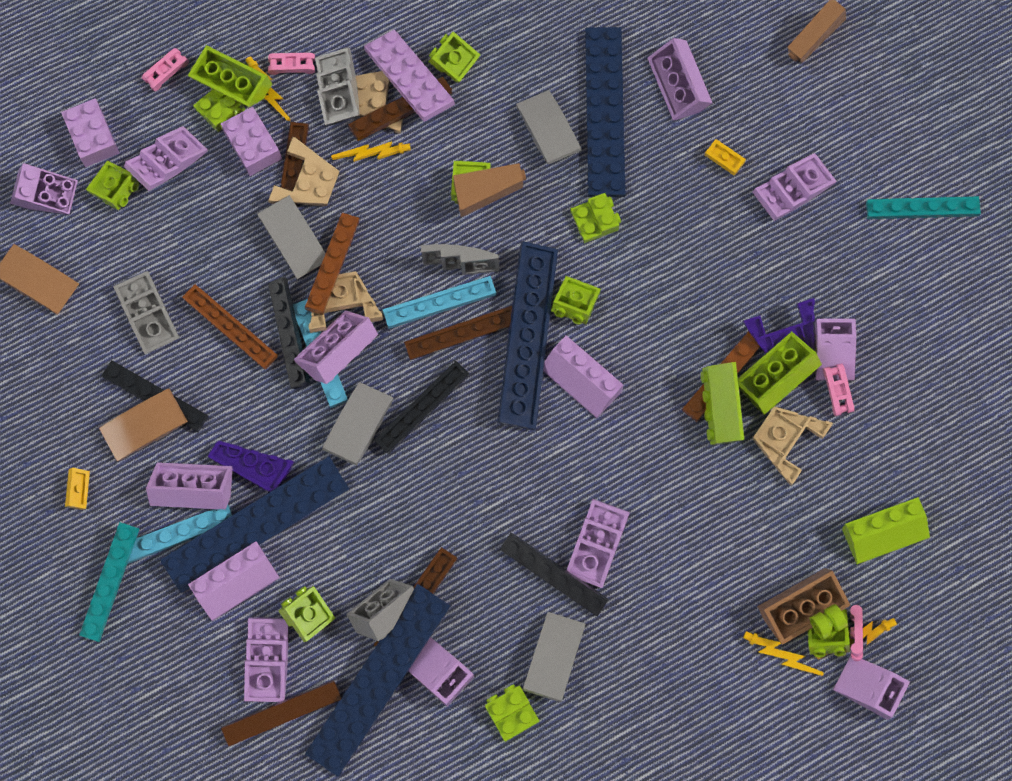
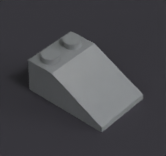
M393 579L387 580L346 614L355 632L376 641L384 639L399 619L414 590L413 586Z

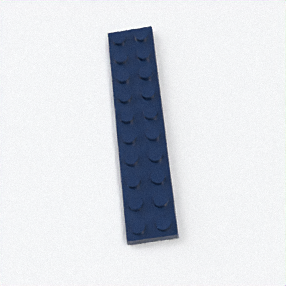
M585 27L588 198L603 193L607 197H625L622 28Z
M522 241L520 244L498 424L533 431L536 429L558 249Z
M330 456L168 554L160 559L180 593H183L190 588L189 583L254 542H257L259 545L346 492L349 490V487Z
M419 584L416 585L394 628L384 639L379 641L305 755L337 777L341 775L451 605Z

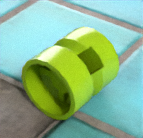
M836 604L824 609V613L818 612L809 618L814 631L821 640L832 636L833 631L839 632L848 627L843 612Z

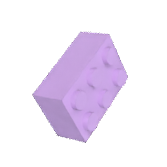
M96 98L61 112L78 155L85 167L120 154Z
M254 107L221 123L227 139L249 176L282 159L278 147Z

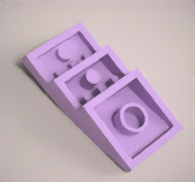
M182 126L156 138L155 144L142 149L140 155L126 161L124 167L149 191L182 172L207 153L208 149Z
M814 153L788 166L785 171L772 177L769 182L755 188L753 194L775 221L818 196L837 181Z
M593 499L567 571L584 582L603 588L630 512Z
M248 618L244 701L281 702L285 700L289 626L283 618Z

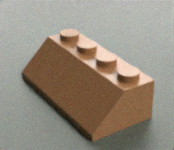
M824 568L757 607L767 626L783 645L812 628L809 619L811 616L818 612L824 613V609L833 604H836L841 611L851 605L834 572Z

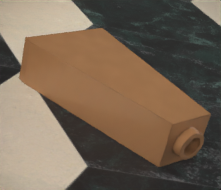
M829 0L787 47L788 56L795 62L798 60L800 63H803L846 20V9L836 0Z
M520 163L453 175L460 216H466L523 188V181L526 180L524 169L521 170Z

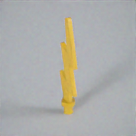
M251 56L245 59L249 67L267 75L258 67L259 64ZM270 87L267 92L269 95H266L264 98L287 121H290V117L275 101L284 99Z
M391 141L368 149L369 144L334 154L331 158L336 160L356 155L353 159L355 162L379 154L377 157L379 160L397 153L404 154L405 151H411L410 143H399V145L390 147L392 145Z
M895 619L882 620L881 624L874 630H872L873 621L863 628V639L867 636L868 645L884 631L888 632L891 630V627L896 626ZM849 639L850 649L851 645L855 643V639Z
M745 632L743 638L750 641L749 644L766 646L758 651L759 653L787 659V661L781 663L782 665L821 676L824 675L820 670L797 662L805 657L804 655L776 649L775 647L780 645V642L758 637L756 633Z

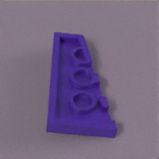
M219 440L208 455L209 459L221 466H232V472L267 492H271L283 483L295 463L292 460L263 454L259 451L245 449L241 446Z

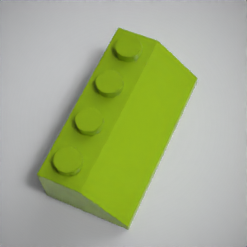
M207 45L188 74V77L247 107H251L263 100L272 86V82L267 75Z
M791 332L738 378V386L751 403L765 415L818 369L822 363L817 353Z
M736 362L702 368L701 382L704 383L703 401L706 402L705 420L708 421L707 439L710 441V445L735 443L744 440Z
M919 497L846 523L841 528L857 565L930 538L927 516Z

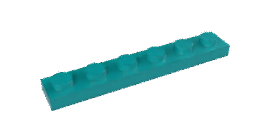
M979 196L867 199L866 201L867 219L977 217L981 214Z
M119 522L79 636L100 642L140 528Z

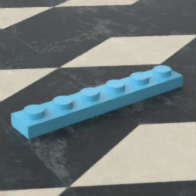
M491 276L383 309L388 329L495 296L496 291Z
M308 299L293 304L295 317L306 346L322 333L321 331L313 333L309 331L312 312L305 310ZM338 374L328 384L321 382L330 408L348 401Z
M227 505L226 510L212 509L136 538L127 564L198 537L232 516L229 505Z

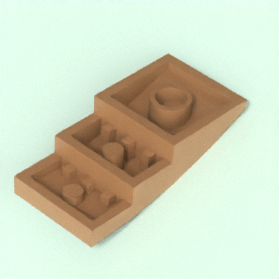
M13 244L0 262V280L22 295H26L39 305H43L56 315L59 314L79 285V283L15 244Z
M166 389L99 427L116 461H121L135 451H140L152 442L160 440L188 421L171 390Z

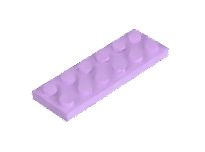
M395 29L364 46L366 53L424 122L455 105L454 99Z

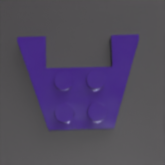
M814 298L796 303L802 321L799 324L768 334L765 332L760 315L743 320V324L765 354L791 332L814 350Z

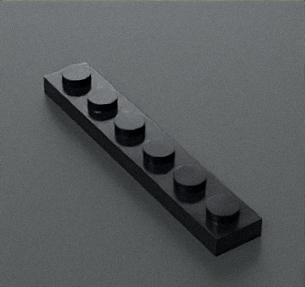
M280 277L268 283L290 388L297 389L310 383L308 373L294 361V358L303 351L288 280L286 277Z
M112 360L101 375L102 378L142 401H146L164 391ZM174 396L188 421L184 425L199 433L208 419V415Z
M455 361L374 439L375 443L389 455L469 376V372Z
M512 532L500 548L502 552L597 617L609 600Z

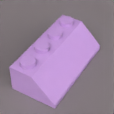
M673 38L648 57L673 120L699 113L712 104V100L686 40Z
M345 310L327 327V330L323 331L294 358V361L314 380L328 384L353 358L358 356L373 341L378 333L369 317Z
M565 336L555 346L544 362L543 372L596 418L623 391V384L568 336Z
M157 463L146 487L150 506L226 510L231 497L232 466Z
M254 542L188 585L207 615L213 621L280 577L259 544Z

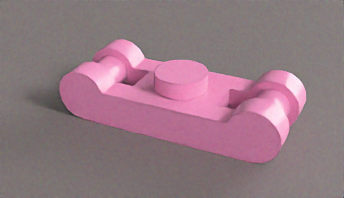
M174 48L146 71L142 79L149 83L154 91H157L177 71L186 67L189 60L185 56L182 57L181 52Z
M269 54L268 62H270V66H268V73L271 75L304 72L306 74L315 73V66L313 65L315 54Z
M841 363L833 368H823L834 416H839L843 412H854L853 400L844 365ZM838 374L840 380L834 381L833 375ZM844 399L845 404L840 405L839 400Z
M854 605L850 609V620L854 623V627H850V639H855V643L851 645V658L854 661H860L863 658L862 608L859 605Z

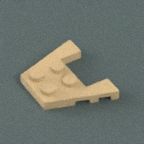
M382 71L357 75L359 117H363L386 105L390 80ZM403 119L386 128L401 134Z
M293 137L287 154L305 160L293 192L274 185L268 203L275 204V202L290 195L294 203L327 206L339 171Z
M357 272L339 274L324 313L363 306L365 317H369L371 322L383 320L381 311L377 308L376 303L369 295ZM312 312L311 322L309 323L310 333L327 330L324 314Z
M773 407L754 435L753 441L792 486L802 470L785 458L805 429L823 439L833 423Z

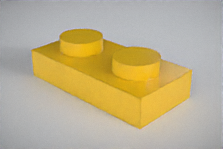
M717 139L705 152L706 157L734 176L746 161L745 158Z
M77 468L69 469L65 507L80 510L86 509L90 471Z

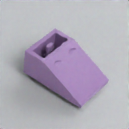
M23 163L18 171L10 204L32 210L69 215L78 180Z
M855 319L816 320L814 324V351L822 363L815 370L816 380H826L823 368H833L841 363L844 365L847 380H855ZM833 375V379L840 380L839 375Z
M432 638L429 639L408 671L447 707L474 678V674Z
M850 656L833 690L889 720L893 717L910 681L863 659L854 661Z

